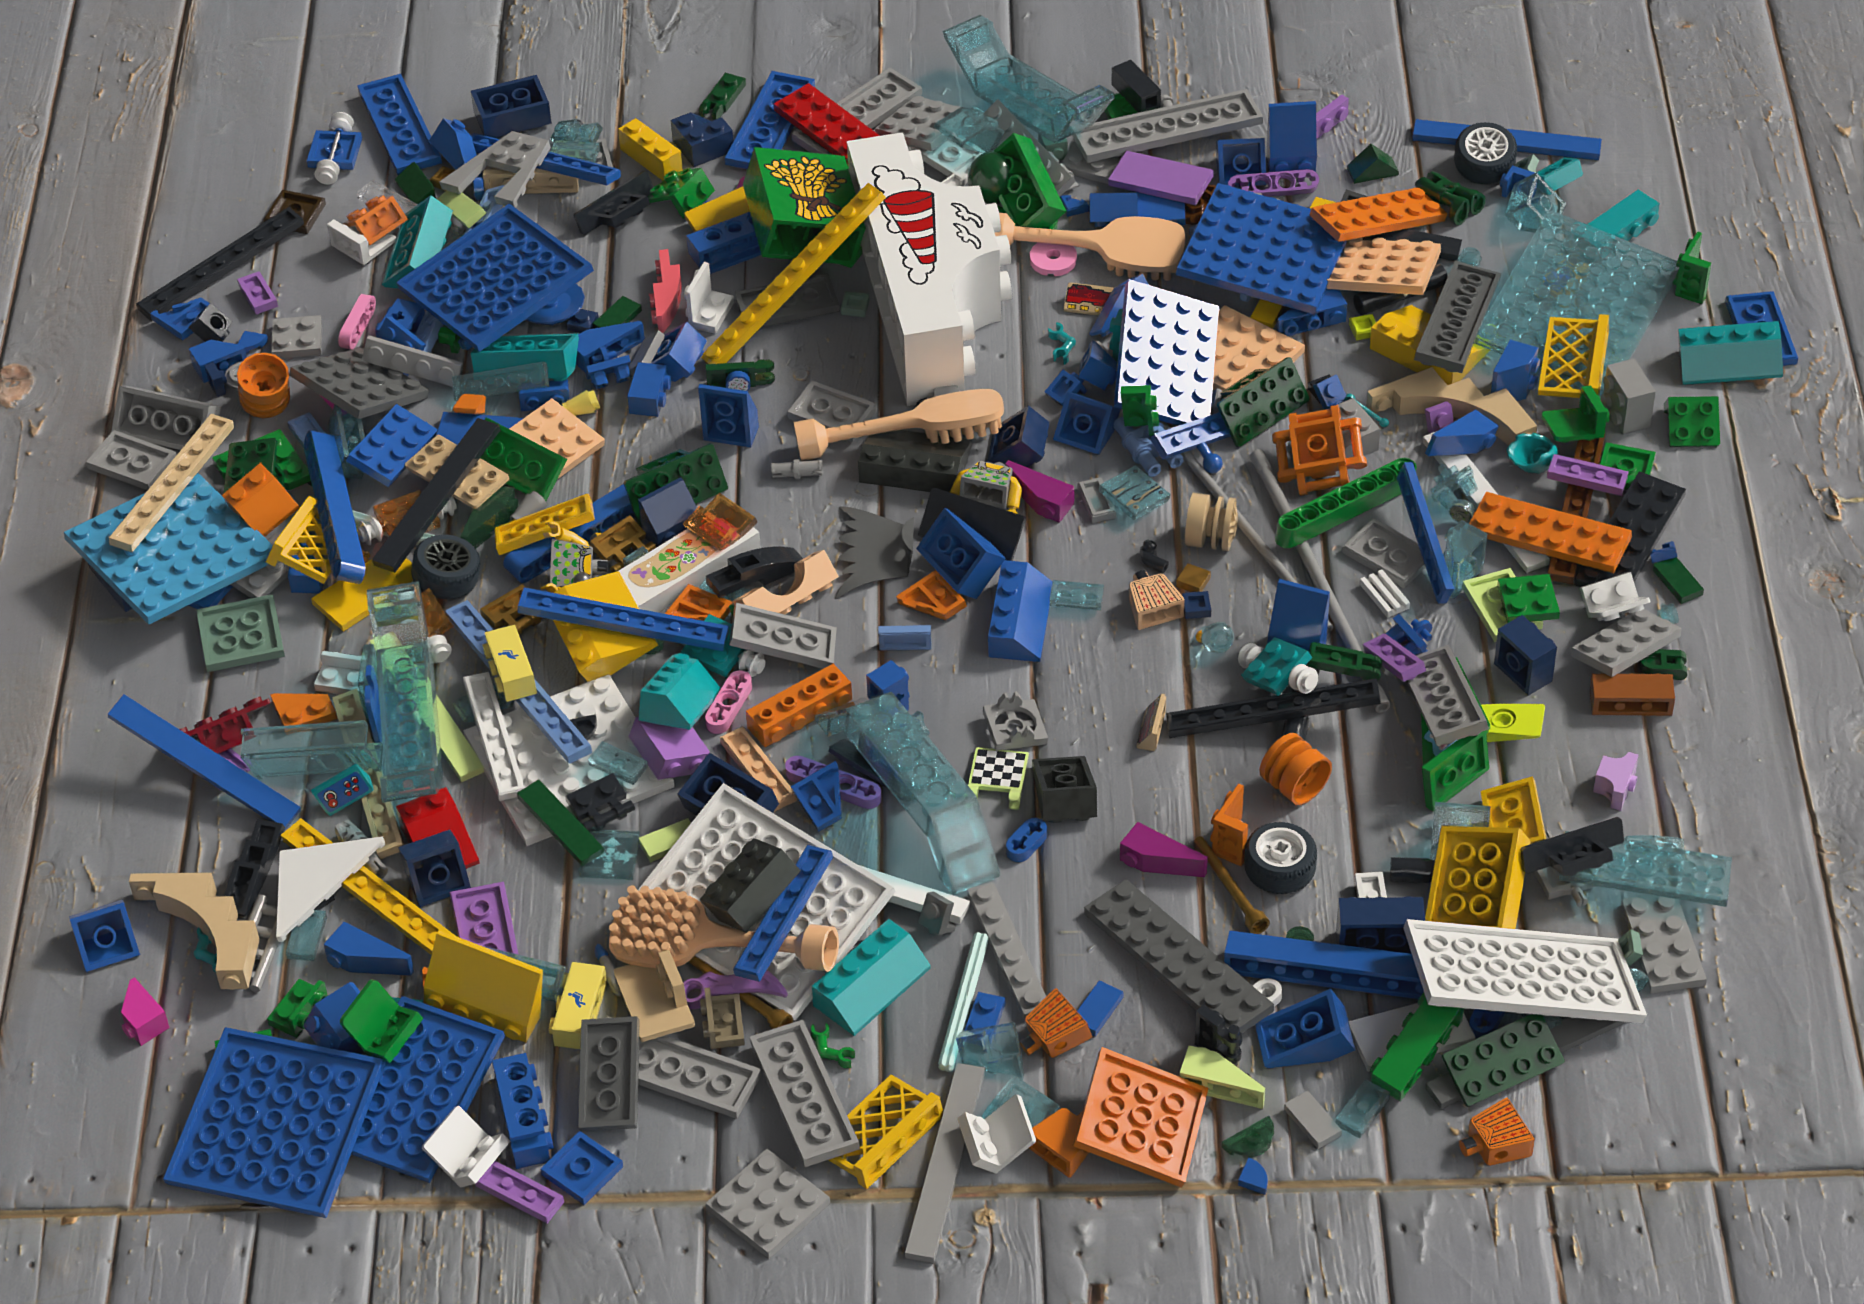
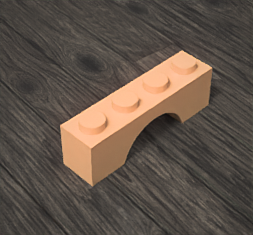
M825 550L816 551L794 564V581L785 594L775 595L764 587H759L748 591L732 602L734 605L740 603L776 613L787 614L792 610L791 605L796 602L800 605L812 598L811 593L816 590L822 592L833 585L831 581L839 576Z

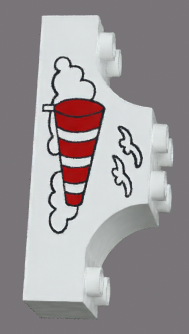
M903 132L847 141L848 170L856 195L867 183H870L886 197L864 220L866 229L860 246H862L864 260L907 406L916 405V402L920 399L934 397L933 390L938 387L957 385L959 392L965 391L964 376L975 375L976 369L971 346L963 347V341L974 339V331L979 328L1001 321V301L1012 299L1009 274L1007 271L1000 272L1001 265L1011 264V250L1007 235L995 236V232L1001 231L997 204H985L979 186H954L938 182L924 175L920 150H908Z

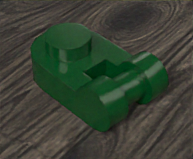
M1659 649L1640 660L1639 668L1645 674H1673V679L1683 680L1687 677V667L1685 666L1687 662L1686 653L1682 650Z

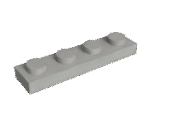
M370 335L366 339L362 361L455 388L458 385L463 362Z

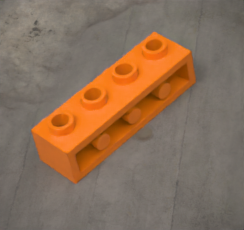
M833 663L746 710L747 728L764 747L776 743L783 737L802 729L805 725L824 717L827 713L851 701V681Z

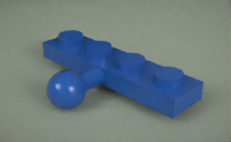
M1220 412L1155 433L1150 440L1162 460L1197 448L1204 458L1203 468L1208 473H1217L1222 468V459L1219 455L1212 453L1207 444L1231 437Z

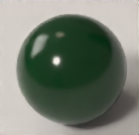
M989 151L979 155L971 163L968 170V185L979 186L984 202L988 204H1000L998 196L1010 193L1007 186L1008 180L1015 174L1009 173L1011 161L1005 158V156L1009 155L1003 152Z

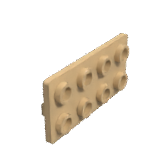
M437 435L405 463V467L407 470L430 482L457 444L441 435ZM480 458L452 496L473 509H477L509 480V476Z
M669 950L658 953L660 964L656 965V968L629 964L614 969L616 981L630 1016H638L640 1020L639 1038L641 1042L695 1026L693 1016L687 1005L684 983Z

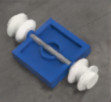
M337 112L332 115L329 124L330 131L316 130L307 158L308 168H317L314 175L322 184L330 185L335 183L340 169H354L362 142L361 132H351L354 121L347 113Z

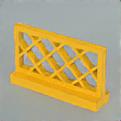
M1599 314L1598 320L1549 318L1538 395L1580 398L1581 389L1570 387V385L1579 381L1584 386H1592L1595 393L1600 396L1609 335V315ZM1554 326H1565L1567 330L1558 334L1554 330ZM1582 328H1593V331L1585 336L1582 335L1578 330ZM1574 334L1578 340L1569 344L1565 338ZM1559 342L1565 348L1556 353L1551 347ZM1585 344L1589 350L1580 354L1576 348ZM1570 352L1576 358L1567 363L1562 357ZM1557 361L1562 366L1553 371L1548 365ZM1581 362L1587 368L1578 373L1573 367ZM1568 371L1573 376L1564 381L1559 375ZM1552 379L1559 384L1554 388L1544 387Z
M308 496L274 542L266 563L275 567L280 561L324 584L332 571L329 559L322 557V555L328 554L321 524H318L315 519L320 520L318 510L315 507L318 500ZM307 531H315L317 536H310ZM299 543H306L308 547H301ZM315 543H322L324 547H316ZM289 555H298L300 560H296ZM306 555H313L315 559H308ZM313 567H321L324 574L314 569Z
M890 1074L847 1115L851 1125L862 1124V1131H856L855 1134L857 1139H862L863 1146H860L859 1150L829 1159L828 1161L857 1177L858 1184L868 1189L942 1118L943 1109L940 1097L932 1092L926 1095ZM892 1086L900 1090L899 1095L886 1097L884 1095ZM915 1100L920 1102L915 1108L905 1109V1102ZM901 1103V1110L885 1112V1105ZM881 1105V1113L865 1115V1111L869 1107ZM902 1118L896 1126L886 1127V1120ZM882 1121V1128L866 1130V1123ZM883 1136L877 1144L867 1145V1138ZM863 1154V1157L854 1165L847 1161L848 1156Z

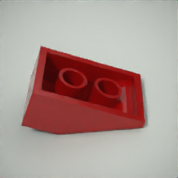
M447 787L396 806L400 828L408 843L450 829L459 843L465 868L480 864L472 841Z

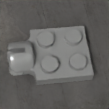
M282 532L275 533L268 541L273 545ZM279 561L275 567L268 565L230 585L250 598L266 596L288 577L290 566Z

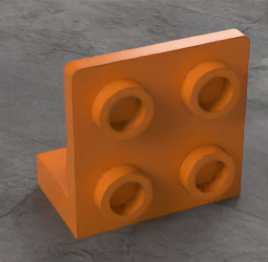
M381 195L366 202V208L357 209L346 216L348 220L343 224L348 227L355 226L359 233L367 239L368 244L371 245L407 221L408 218L393 196L384 197V195Z
M1238 784L1233 792L1229 791L1227 793L1222 808L1214 812L1211 819L1213 832L1210 837V842H1213L1212 850L1216 856L1239 866H1242L1244 863L1245 845L1248 836V824L1241 821L1244 785Z

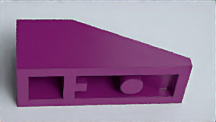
M1008 460L1006 466L1013 469L1012 477L1017 478L1022 488L1021 497L1038 515L1060 523L1074 505V486Z
M1137 822L1120 842V861L1142 872L1205 877L1207 874V856L1140 822Z

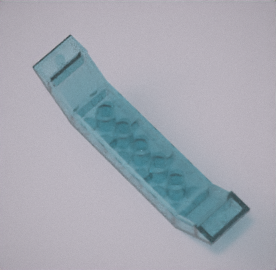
M978 15L943 31V36L975 95L991 105L999 99L1022 124L1054 143L1061 142L1065 138L1080 133L1092 126L1115 98L1114 92L1102 85H1098L1081 94H1076L1010 55L994 29L993 22L982 15Z
M419 581L367 590V604L376 649L385 775L380 777L381 799L384 803L437 794L443 787L444 780L434 662Z
M892 692L860 698L815 715V721L828 737L839 732H844L927 836L939 871V878L952 895L1000 876V870L976 795Z

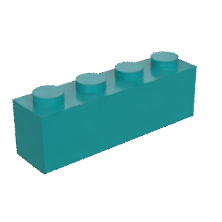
M1639 189L1575 232L1572 251L1591 264H1595L1601 259L1604 260L1612 251L1621 248L1632 237H1637L1645 228L1653 226L1657 222L1660 203Z

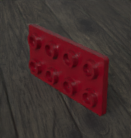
M260 696L247 701L246 704H243L244 708L239 711L235 706L221 712L217 720L213 721L212 717H208L197 722L194 725L195 729L188 731L187 727L179 730L192 738L197 736L201 744L219 754L257 738L248 715L265 708L271 702L269 698L262 701Z

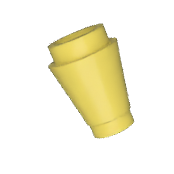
M585 390L562 403L563 407L574 416L595 413V410L600 409L594 390L589 392Z

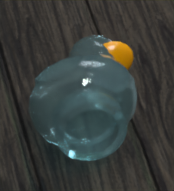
M1216 622L1209 626L1201 627L1195 638L1203 644L1206 650L1213 653H1223L1232 646L1234 632L1225 622Z

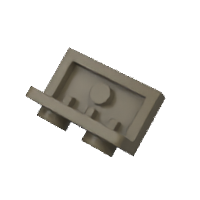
M710 987L704 988L705 998L700 999L702 1016L707 1015L708 1021H702L704 1038H710L711 1049L745 1045L739 993L711 996Z

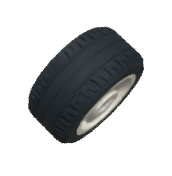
M1489 122L1472 124L1466 127L1457 138L1454 153L1455 166L1459 173L1471 182L1478 184L1498 183L1504 173L1507 174L1512 165L1515 166L1517 143L1512 133L1501 125Z
M1274 822L1262 825L1249 836L1245 845L1244 868L1250 881L1260 889L1276 894L1296 892L1307 886L1315 874L1317 847L1312 836L1302 827L1288 822Z

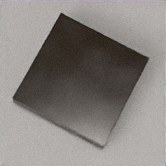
M282 190L263 221L266 222L290 207L304 221V225L293 232L308 234L325 207L326 200L323 197Z

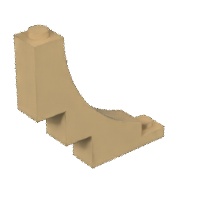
M1433 367L1367 392L1366 407L1374 413L1393 407L1399 415L1425 414L1426 408L1447 401L1452 406L1453 417L1460 419L1476 409L1499 425L1495 435L1508 446L1515 441V437L1519 434L1537 432L1535 422L1506 388L1484 396L1470 378L1447 385Z
M139 873L130 875L129 884L134 900H155L158 911L183 918L197 928L200 927L201 931L208 936L217 950L215 971L220 989L249 988L260 940L255 920L237 921L238 913L233 896L216 897L217 890L212 873Z

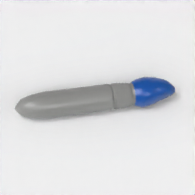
M597 944L594 953L601 966H605L610 988L616 996H622L609 954L600 944Z

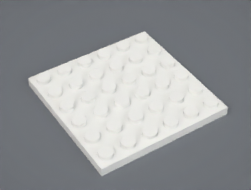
M610 675L591 680L550 696L569 720L596 714L597 729L593 736L587 740L591 745L592 753L568 764L522 708L502 715L524 788L539 779L573 815L574 813L567 804L565 796L611 773H614L626 792V799L620 801L622 804L630 800L634 804L674 788L673 778L660 780L656 778L630 740L629 734L635 716ZM477 726L463 730L465 738L477 754L484 767V772L496 792ZM518 797L501 801L526 846L553 836L520 802ZM608 807L606 809L599 811L598 813L603 814L611 810V808ZM587 817L579 822L582 824L590 819Z

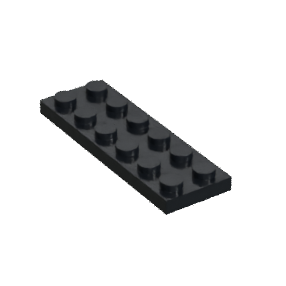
M1639 471L1608 522L1610 525L1632 530V538L1615 572L1610 573L1583 565L1575 578L1574 585L1583 587L1627 572H1631L1635 582L1650 557V553L1657 545L1684 499L1686 489Z

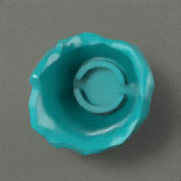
M1536 433L1517 435L1515 441L1510 443L1506 449L1508 459L1517 467L1531 474H1540L1548 470L1553 455H1557L1558 452L1557 446L1549 438Z

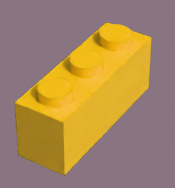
M637 118L618 128L620 150L662 181L664 180L663 177L670 171H683L681 150Z

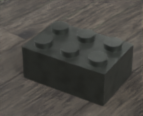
M753 838L743 846L742 852L736 859L724 868L721 876L707 887L705 894L699 900L720 922L747 933L801 870L781 848Z

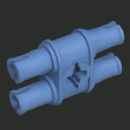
M1123 417L1116 419L1113 427L1122 438V446L1128 449L1133 461L1141 464L1150 477L1158 475L1161 472V465L1155 457L1160 455L1150 440L1152 436H1149L1148 425L1134 430L1132 426H1124ZM1159 422V426L1154 427V434L1165 430L1161 422ZM1178 454L1166 458L1172 468H1177L1183 463V456Z

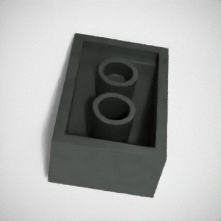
M1085 756L1032 759L1039 809L1043 821L1059 823L1065 819L1086 821L1097 817V786Z

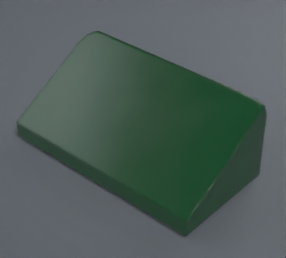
M412 162L395 178L396 184L414 207L430 195L436 198L434 186L415 162Z

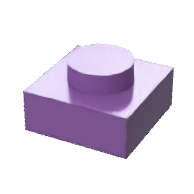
M1447 401L1425 409L1427 429L1430 433L1439 431L1454 422L1452 406Z

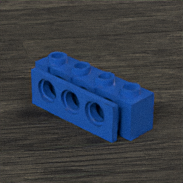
M750 212L686 235L689 255L699 269L703 262L709 263L710 274L761 255Z
M526 1053L492 1060L516 1169L548 1162L550 1160L549 1150L554 1149L551 1133H545L544 1126H548L545 1109L540 1110L538 1105L543 1103L540 1087H534L533 1081L537 1080L534 1063H528Z

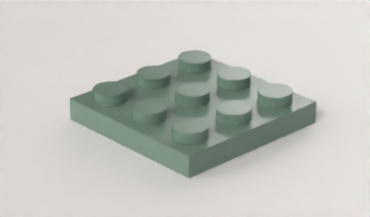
M273 594L196 609L207 672L285 657Z

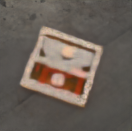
M718 493L705 508L699 506L683 525L721 551L742 538L758 522L749 512L721 493Z

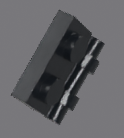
M614 773L565 796L567 804L578 821L587 817L590 819L582 823L589 832L595 829L599 831L606 827L605 824L615 819L621 820L627 817V813L635 810L631 800L623 804L620 803V801L626 799V792ZM608 807L611 808V810L603 814L598 813L599 811L606 809Z
M1203 1004L1196 1010L1194 1045L1219 1053L1237 1067L1242 1053L1239 1047L1242 1044L1240 1028L1237 1025H1231L1227 1029L1222 1015Z

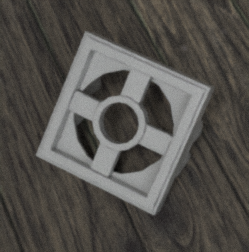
M1014 691L1012 698H1008L1006 692L998 699L997 704L983 706L982 712L996 751L1047 744L1048 736L1034 699L1022 701L1017 691ZM1015 712L1026 713L1032 720L1023 721L1016 718ZM1000 714H1006L1007 720L1005 724L996 725L997 717ZM1017 723L1021 725L1022 729L1020 730L1019 727H1015L1012 731L1008 728V725Z

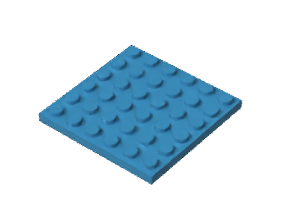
M199 473L194 476L133 552L111 546L109 537L144 494L64 532L65 540L148 625L270 565L266 563V560L273 546L258 530L254 531L227 505L222 495Z

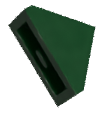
M1371 143L1347 165V170L1354 184L1399 175L1392 157Z

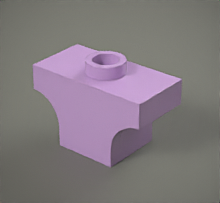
M1628 752L1622 758H1611L1603 755L1596 773L1593 792L1606 796L1611 802L1612 809L1621 811L1628 791L1633 792L1638 778L1635 776L1638 754Z

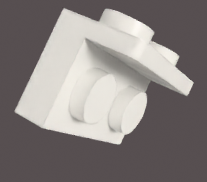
M322 651L320 655L322 666L314 683L315 691L340 695L357 688L361 698H365V686H368L366 666L373 665L372 659L364 656Z

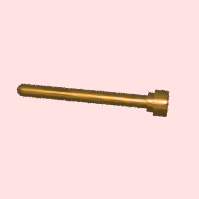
M1195 837V845L1203 855L1207 856V862L1245 914L1246 927L1253 934L1264 932L1270 924L1267 916L1263 911L1253 908L1204 837Z
M696 956L689 961L690 964L704 974L710 971L718 975H724ZM739 993L740 1000L767 1018L771 1029L793 1023L792 1015L785 1010H774L751 993Z

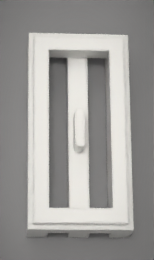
M1379 570L1378 575L1370 574L1368 579L1365 577L1360 578V586L1387 618L1410 609L1408 599L1383 570ZM1373 584H1374V585L1376 586V588L1381 592V596H1380L1379 593L1374 589V587L1372 586ZM1384 599L1391 604L1393 609L1389 607V605L1384 601Z

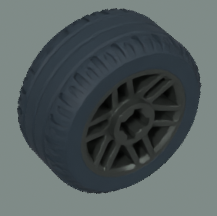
M453 535L428 537L419 543L413 553L411 567L413 582L419 590L434 598L449 600L463 597L469 594L478 582L480 556L472 544L460 537Z

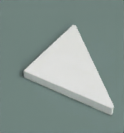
M383 836L280 851L276 931L278 942H283L286 939V935L293 928L299 927L314 913V909L324 899L327 901L342 886L341 883L350 874H355L369 861V856L378 848L381 849L385 846Z

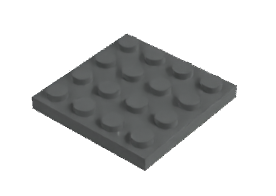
M356 347L353 350L339 352L328 357H321L310 362H303L302 364L292 366L289 376L357 419L390 410L396 404L404 406L427 399L429 389L422 386L419 381L404 375L403 372L362 361L364 352L362 347Z

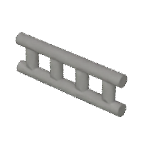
M258 895L248 921L255 920L259 937L268 938L265 949H257L255 960L260 961L256 972L252 971L249 987L253 992L260 991L279 944L276 938L277 919L273 928L258 926L262 915L277 917V906L267 905L268 898L265 895Z

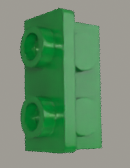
M1151 385L1121 386L1120 395L1124 426L1137 427L1148 425L1149 436H1153L1154 427L1159 426V412H1154V410H1157V396L1152 395Z
M298 979L267 1018L268 1025L297 1038L301 1031L305 1029L303 1025L313 1006L328 996L325 982L318 980L315 985Z

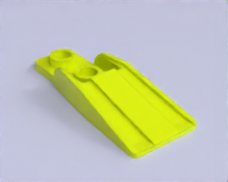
M1544 704L1481 705L1491 727L1487 734V742L1535 739L1541 736L1545 712Z

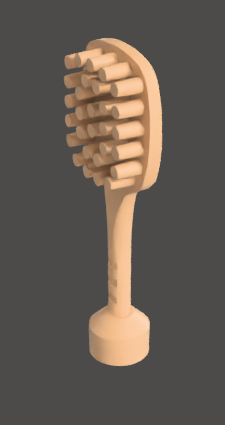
M999 213L1001 231L995 232V236L1007 235L1009 245L1013 244L1015 240L1069 245L1097 251L1107 263L1109 271L1116 269V275L1123 276L1124 269H1126L1129 278L1135 276V271H1139V275L1143 274L1145 279L1147 278V272H1151V279L1158 280L1159 272H1163V279L1169 281L1171 273L1176 272L1177 266L1185 252V232L1183 227L1169 220L1151 217H1122L1113 220L1101 230L1068 231L1015 226V223L1007 213Z
M975 389L939 395L924 400L916 408L907 412L852 423L850 425H842L840 427L825 429L824 425L813 418L793 423L801 461L821 458L829 446L828 443L910 428L925 429L926 436L931 440V443L939 441V433L942 444L950 442L949 435L953 437L955 442L961 441V431L963 435H966V439H973L974 432H978L979 437L986 436V428L988 427L991 434H997L999 432L998 428L1002 427L1001 416L1004 413V404L1001 395L993 389Z
M631 885L627 888L629 895L618 899L620 907L612 913L614 920L609 925V948L614 957L619 961L648 968H656V965L660 964L658 953L669 950L676 967L689 962L698 952L706 948H746L755 932L748 931L745 933L739 929L711 921L707 917L704 905L697 899L688 896L685 891L675 892L672 888L662 890L660 887L649 889L648 886H642L640 891H638L634 885ZM810 924L797 937L787 935L778 951L795 953L805 969L829 972L834 967L838 955V932L833 926Z

